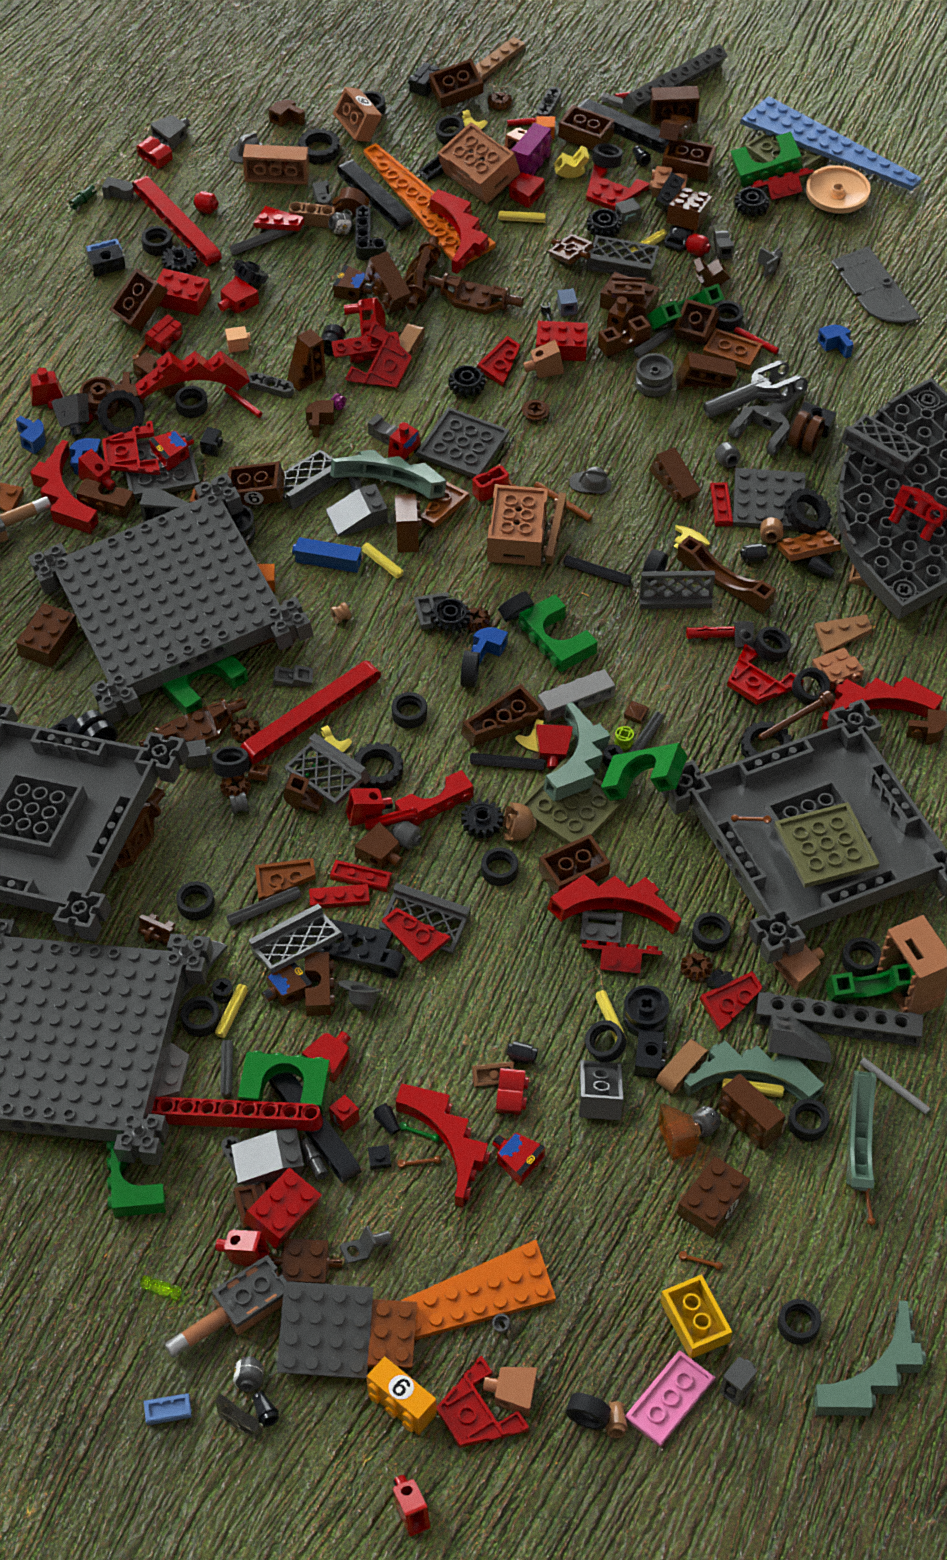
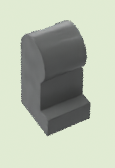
M108 176L102 185L104 198L110 199L113 196L124 201L134 198L133 184L131 182Z
M328 181L312 183L316 204L331 206Z
M728 230L714 231V245L718 259L733 258L734 244L729 238ZM722 250H727L728 253L722 254Z
M377 413L368 422V434L389 445V438L398 427L383 420V416Z

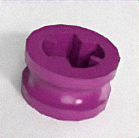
M340 393L334 394L331 400H334V407L338 411L345 406L347 401L346 397Z

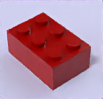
M163 269L157 279L158 283L168 289V292L158 305L160 307L199 316L211 295L210 280Z
M538 321L536 348L556 340L562 360L586 361L588 323Z
M289 1167L247 1210L244 1222L254 1231H260L265 1240L277 1249L284 1242L285 1238L318 1206L322 1194Z

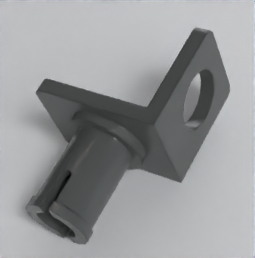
M760 248L757 261L765 266L764 277L776 271L778 259L783 256L781 249L776 248L770 252Z
M733 621L735 625V647H744L745 644L753 647L754 622Z
M366 1226L358 1240L340 1244V1250L347 1264L370 1258L375 1247L389 1245L391 1243V1235L387 1230L372 1234L370 1227ZM354 1247L358 1250L359 1255L356 1257L350 1256L347 1249Z

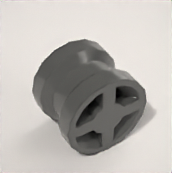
M244 792L238 796H229L233 814H237L242 810L244 812L249 811Z

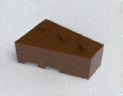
M312 329L297 336L287 381L292 382L294 388L299 392L326 376L323 339Z
M670 448L656 455L649 470L678 506L695 499L700 492V488L676 448Z
M416 494L395 495L398 553L419 552L418 529H422L420 501H416Z

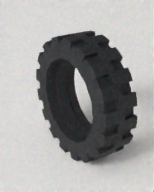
M314 128V130L310 129L306 133L304 132L302 137H299L298 147H308L314 142H326L331 145L323 151H314L308 148L309 163L311 162L314 165L320 163V165H323L327 162L328 164L340 154V139L332 130Z
M115 390L107 394L98 405L99 425L101 424L102 429L107 431L109 435L112 436L120 432L124 434L132 431L133 427L139 426L140 428L143 424V417L145 416L144 407L139 402L140 399L133 396V393H128L125 390ZM122 400L131 405L135 417L130 426L119 428L109 421L107 409L111 402Z
M809 488L795 490L785 501L783 507L788 523H791L794 529L797 528L800 533L814 534L817 531L823 530L830 522L832 516L828 502L823 499L821 494L818 495L815 490L811 491ZM797 502H805L812 506L818 515V521L814 522L804 518L797 508Z
M760 721L759 723L751 724V727L748 726L742 735V756L748 758L759 754L752 747L751 741L776 724L772 721H769V723ZM786 728L771 736L778 740L781 745L792 741V737L788 734Z
M375 742V744H366V747L362 746L359 752L355 753L353 759L362 766L371 758L381 757L391 761L394 767L384 776L376 777L369 775L371 780L366 784L361 783L359 785L362 788H378L380 791L383 789L386 791L389 790V787L396 786L397 781H400L403 775L401 753L397 752L394 746L390 747L387 743L380 744V742Z

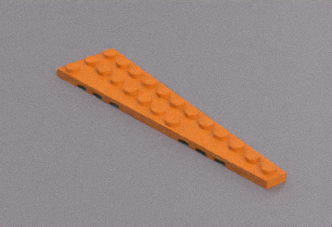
M377 143L365 148V157L430 236L438 237V245L452 261V258L459 249L460 239L448 221L430 211V197L435 192ZM489 237V248L482 255L496 248V243ZM474 255L473 259H470L467 262V264L477 259L479 256Z
M534 1240L400 1301L417 1302L415 1341L491 1320L498 1314L509 1315L556 1302V1297L537 1240Z

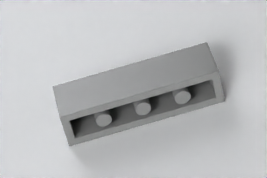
M604 669L593 672L591 675L583 678H577L570 683L562 684L552 690L542 692L538 695V703L545 709L544 717L547 722L564 716L565 706L568 703L573 702L581 710L614 697L615 684Z

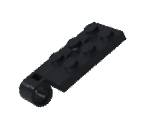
M329 919L342 932L343 937L341 938H344V941L340 943H335L334 941L314 953L329 952L330 959L367 966L371 968L372 972L383 974L389 978H398L406 958L402 953L388 949L393 939L392 932ZM326 932L324 936H329L334 932ZM357 942L363 943L359 947H353V945Z

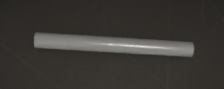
M865 1057L861 1060L860 1065L869 1072L875 1073L877 1078L925 1115L929 1113L931 1108Z

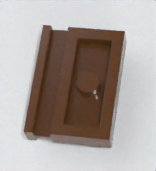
M612 276L611 298L644 299L645 278Z
M264 1182L259 1185L252 1184L233 1189L242 1230L252 1229L244 1222L247 1210L266 1192Z

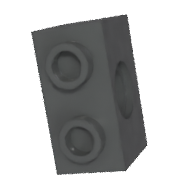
M739 1356L722 1378L719 1393L736 1407L739 1406L754 1387L758 1371L751 1361L744 1360Z

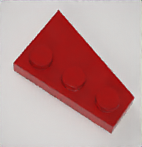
M265 206L253 223L254 228L299 231L305 222L302 216Z
M506 336L477 364L476 368L481 369L482 373L503 387L520 349V344Z
M395 908L381 920L383 925L393 933L396 939L420 964L451 940V936L418 921L417 918L399 908Z
M751 971L701 995L699 999L720 1033L762 991L763 987L754 972Z

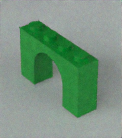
M791 131L776 136L780 154L770 162L758 163L753 161L749 156L746 146L731 151L732 162L742 187L752 185L753 182L758 180L764 181L770 177L803 168L802 156Z
M716 284L686 299L714 306L724 300V296L719 284ZM686 299L677 303L675 300L664 304L647 314L652 329L655 330L677 321L682 316L680 312Z
M555 594L520 612L518 625L522 631L528 634L531 642L539 647L540 652L549 658L552 666L563 672L596 654L598 641L588 630L567 640L553 639L545 633L544 630L548 626L565 618L566 606Z
M231 655L188 675L165 682L161 686V690L186 715L203 708L201 698L189 686L194 678L202 674H215L221 677L234 690L248 681L247 669Z
M679 743L613 755L601 789L609 801L624 799L627 797L633 780L643 771L654 768L650 780L658 792L674 790L677 787L688 756Z
M907 963L894 965L886 972L864 977H853L852 972L831 975L825 983L828 1001L836 1003L907 992L908 988L912 986L910 981L915 973Z
M246 1052L238 1100L262 1101L265 1086L273 1076L280 1073H292L299 1076L304 1082L300 1103L317 1105L321 1115H323L331 1073L329 1060L323 1057L306 1058L302 1055L286 1056L282 1053Z
M107 1141V1151H111V1157L107 1158L108 1171L111 1170V1177H107L108 1190H111V1196L108 1197V1209H112L114 1217L165 1213L166 1200L163 1183L133 1185L125 1181L122 1173L128 1162H118L114 1152L115 1141ZM161 1143L164 1154V1143Z

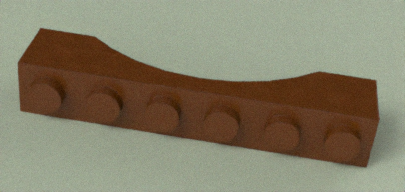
M689 535L678 545V561L694 571H715V584L761 613H764L774 603L776 588L763 580L747 579L730 571L717 561L700 541Z

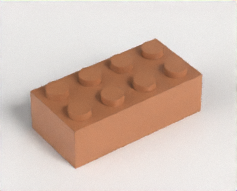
M245 144L243 152L245 182L308 185L310 174L308 147Z

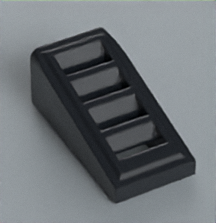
M438 155L418 171L427 181L444 174Z

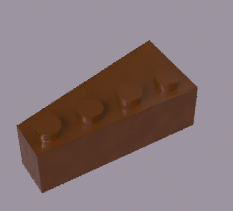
M519 684L465 720L462 725L461 734L474 747L533 725L536 719L543 720L545 709Z

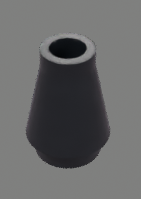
M640 146L633 148L632 152L637 164L647 166L651 162L650 153Z
M813 556L807 566L810 572L831 578L835 571V568L831 567L819 556Z
M387 1103L378 1106L373 1111L374 1119L390 1136L401 1130L392 1107L388 1106Z
M263 1391L255 1393L252 1400L255 1405L258 1422L264 1427L274 1425L279 1420L278 1409Z

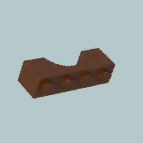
M673 114L670 120H663L659 138L673 141L680 140L692 131L694 124L692 117Z

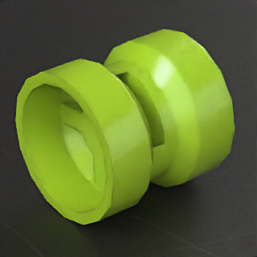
M628 726L617 728L614 745L620 746L623 752H628L633 746V730Z

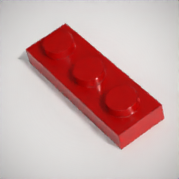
M368 884L309 889L310 908L317 904L322 909L370 905Z

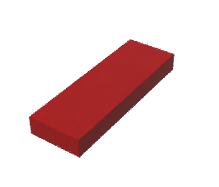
M728 482L710 483L715 527L733 526Z
M335 860L330 873L331 880L353 885L368 884V888L387 892L392 878V872Z

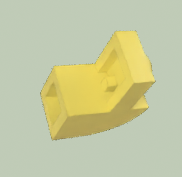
M581 146L573 157L562 152L553 163L556 174L564 178H576L585 173L584 164L589 160L587 148Z

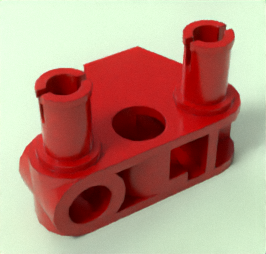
M377 297L361 299L357 304L344 305L345 315L359 313L361 337L369 336L368 332L374 320L383 329L386 327L385 311Z
M902 485L894 500L895 507L888 518L891 522L899 524L905 510L912 512L926 520L927 523L919 536L924 540L930 541L936 527H941L947 519V507L936 502L933 496L918 488ZM939 511L940 517L936 518L934 512Z

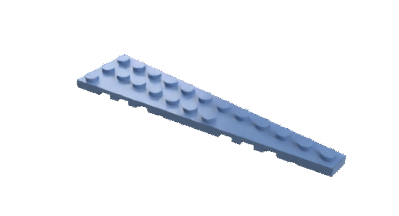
M770 96L741 118L740 124L757 131L759 129L764 130L770 136L773 134L778 136L791 131L798 147L842 164L846 162L851 164V167L854 169L859 167L866 170L865 173L879 175L880 179L912 191L921 183V177Z

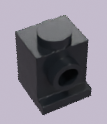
M206 428L200 440L202 454L218 457V448H221L223 443L222 432L219 429Z

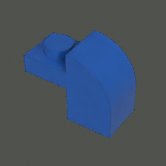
M829 325L819 328L817 341L825 351L838 348L845 358L852 355L854 345L850 339L851 331L841 325Z
M20 415L16 422L18 431L21 433L19 435L21 445L24 449L36 454L46 443L43 423L39 419L33 423L30 419Z
M83 438L71 445L69 449L71 455L70 465L73 467L75 475H79L78 458L88 450L93 449L101 457L103 452L101 439Z
M488 627L474 634L471 651L479 652V665L487 652L499 657L502 655L508 644V632Z

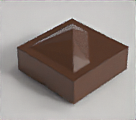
M631 701L624 713V718L641 724L648 713L649 707Z
M252 764L248 772V779L267 781L272 772V766Z

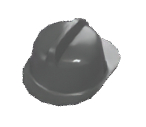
M256 133L245 134L239 138L238 145L229 153L232 161L243 163L245 144L263 145L259 142Z
M590 467L586 471L575 473L569 480L571 488L578 492L602 494L610 490L611 481L607 477V473L599 467Z
M343 980L338 983L339 986L348 990L350 1003L361 1010H372L373 1005L377 1001L378 992L383 991L382 989L357 981Z

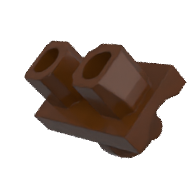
M151 913L148 916L142 914L139 917L140 924L137 933L144 935V941L148 944L155 940L168 945L170 934L175 932V923L167 921L163 924L159 922V918L155 914Z

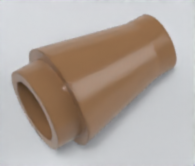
M615 1401L610 1403L611 1413L605 1430L608 1436L621 1438L625 1436L628 1427L623 1403Z

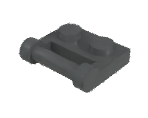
M589 910L584 911L580 943L586 944V940L598 941V945L606 946V942L619 943L618 947H620L623 913L617 912V914L591 912ZM588 919L616 922V925L588 923Z

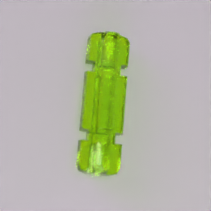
M143 1275L140 1280L141 1288L147 1290L150 1288L153 1292L165 1296L170 1295L174 1299H179L182 1294L181 1286L175 1284L171 1286V1283L156 1278L152 1279V1277Z

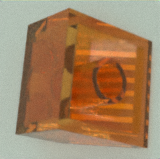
M660 1104L657 1125L671 1159L676 1160L696 1154L697 1145H699L698 1138L701 1135L698 1123H694L691 1115L669 1105Z

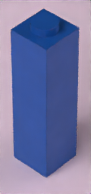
M299 537L297 544H294L292 548V554L295 555V562L358 573L362 561L360 547Z

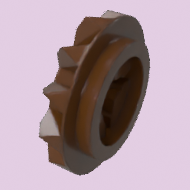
M493 92L488 98V105L496 110L507 109L512 104V98L506 92Z
M530 400L523 405L522 414L527 420L532 419L533 422L535 420L541 422L542 418H547L549 406L541 400Z
M475 606L472 609L468 608L470 610V624H467L466 629L479 631L489 625L490 615L487 610H483L482 606L480 608H475ZM479 615V618L473 621V617Z
M245 715L243 718L237 717L230 727L231 736L240 742H245L260 731L258 721L254 720L253 717L247 718ZM246 725H248V729L245 728L244 730H242L241 727H245Z
M244 774L237 777L222 778V783L220 784L221 792L228 798L230 795L238 796L243 792L247 795L251 790L250 779ZM232 782L239 783V789L235 785L233 786Z
M695 951L691 954L687 953L682 958L680 968L683 975L688 979L701 981L710 976L713 964L710 957L705 956L704 952L701 954ZM693 963H701L700 968L697 966L693 967Z

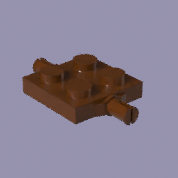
M571 234L562 240L553 238L551 244L555 246L548 250L551 257L571 265L580 257L587 260L588 258L590 259L591 254L589 251L594 246L592 242Z
M285 1238L282 1256H269L275 1265L281 1266L282 1275L289 1282L326 1284V1275L329 1268L342 1269L343 1259H330L328 1240Z

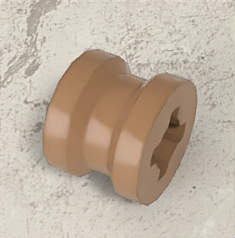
M345 602L340 603L337 607H330L331 616L336 624H340L344 619H351L350 610Z

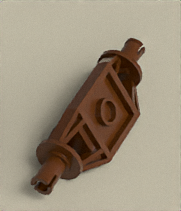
M430 236L428 242L420 245L419 254L408 265L404 282L411 292L406 304L410 310H415L417 304L423 303L427 298L426 292L429 283L423 275L426 269H431L441 256V249L437 245L439 239L436 236Z
M445 273L443 278L429 275L427 280L429 286L441 288V295L445 296L454 307L486 315L499 309L505 310L508 304L522 308L524 303V297L510 295L509 287L502 288L496 285L490 287L465 281L462 277L451 276L449 273ZM449 286L455 288L454 294L448 290ZM494 298H502L500 302L493 303Z
M242 697L228 704L221 698L218 703L208 705L169 721L159 728L155 726L153 727V732L164 735V738L170 736L183 738L185 742L205 739V744L219 739L229 723L233 722L232 714L246 709L247 705ZM223 714L224 718L217 723L216 718ZM145 739L139 741L140 747H144Z
M155 788L149 798H147L118 856L119 859L115 861L110 872H118L121 868L133 865L154 837L155 817L161 814L158 804L165 797L163 790Z

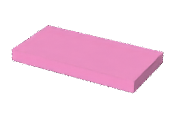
M679 1350L625 1415V1419L661 1447L715 1381V1377Z

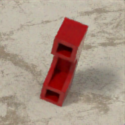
M460 770L445 777V788L438 796L426 799L411 793L395 801V812L410 807L417 808L418 817L406 820L417 826L428 818H433L445 810L452 809L455 805L469 801L473 797V784L465 773Z

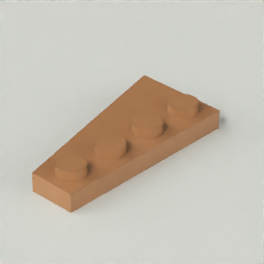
M559 492L558 499L555 498L553 509L556 510L555 514H551L550 524L552 528L547 531L546 540H549L548 546L545 545L543 550V556H546V563L549 564L554 562L558 541L556 540L560 539L564 514L566 515L567 497L566 493Z

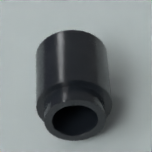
M761 543L744 545L743 549L740 550L741 560H744L745 563H751L767 559L768 551L766 545Z
M514 1040L513 1044L509 1043L506 1055L509 1056L510 1061L534 1065L538 1048H534V1045Z

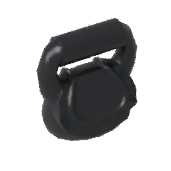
M672 225L664 239V245L667 248L682 251L685 248L688 237L691 235V230ZM672 239L680 243H683V245L669 242L668 240Z

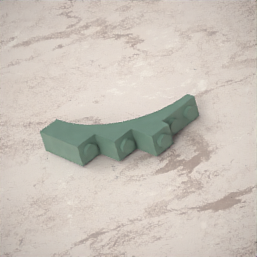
M375 450L360 451L356 456L335 458L331 462L330 475L333 478H377L410 487L429 499L445 496L446 480L426 463L409 465L400 456L383 458Z
M573 702L566 704L563 718L569 726H573L572 733L576 744L575 753L565 765L546 775L543 790L553 801L592 787L595 775L593 770L600 768L603 755L601 751L608 746L610 739L608 731L600 723L593 726L591 721L583 715Z
M724 1040L722 1043L712 1046L709 1050L708 1061L704 1062L697 1072L687 1075L684 1079L683 1091L690 1096L704 1087L722 1082L723 1078L733 1079L740 1073L746 1080L783 1085L784 1091L795 1096L800 1101L803 1099L816 1100L822 1095L824 1084L795 1056L780 1054L773 1062L758 1046L752 1050H746L740 1056Z
M853 1071L848 1116L850 1126L847 1144L846 1182L856 1190L867 1191L868 1188H874L872 1126L876 1075L871 1072Z
M908 1301L898 1302L896 1307V1326L892 1341L876 1363L851 1379L833 1384L816 1385L814 1391L815 1415L870 1416L872 1408L876 1406L875 1394H895L897 1387L901 1386L900 1373H920L922 1366L926 1364V1353L922 1351L921 1343H915V1332L910 1328V1323L913 1321L912 1309L908 1308Z

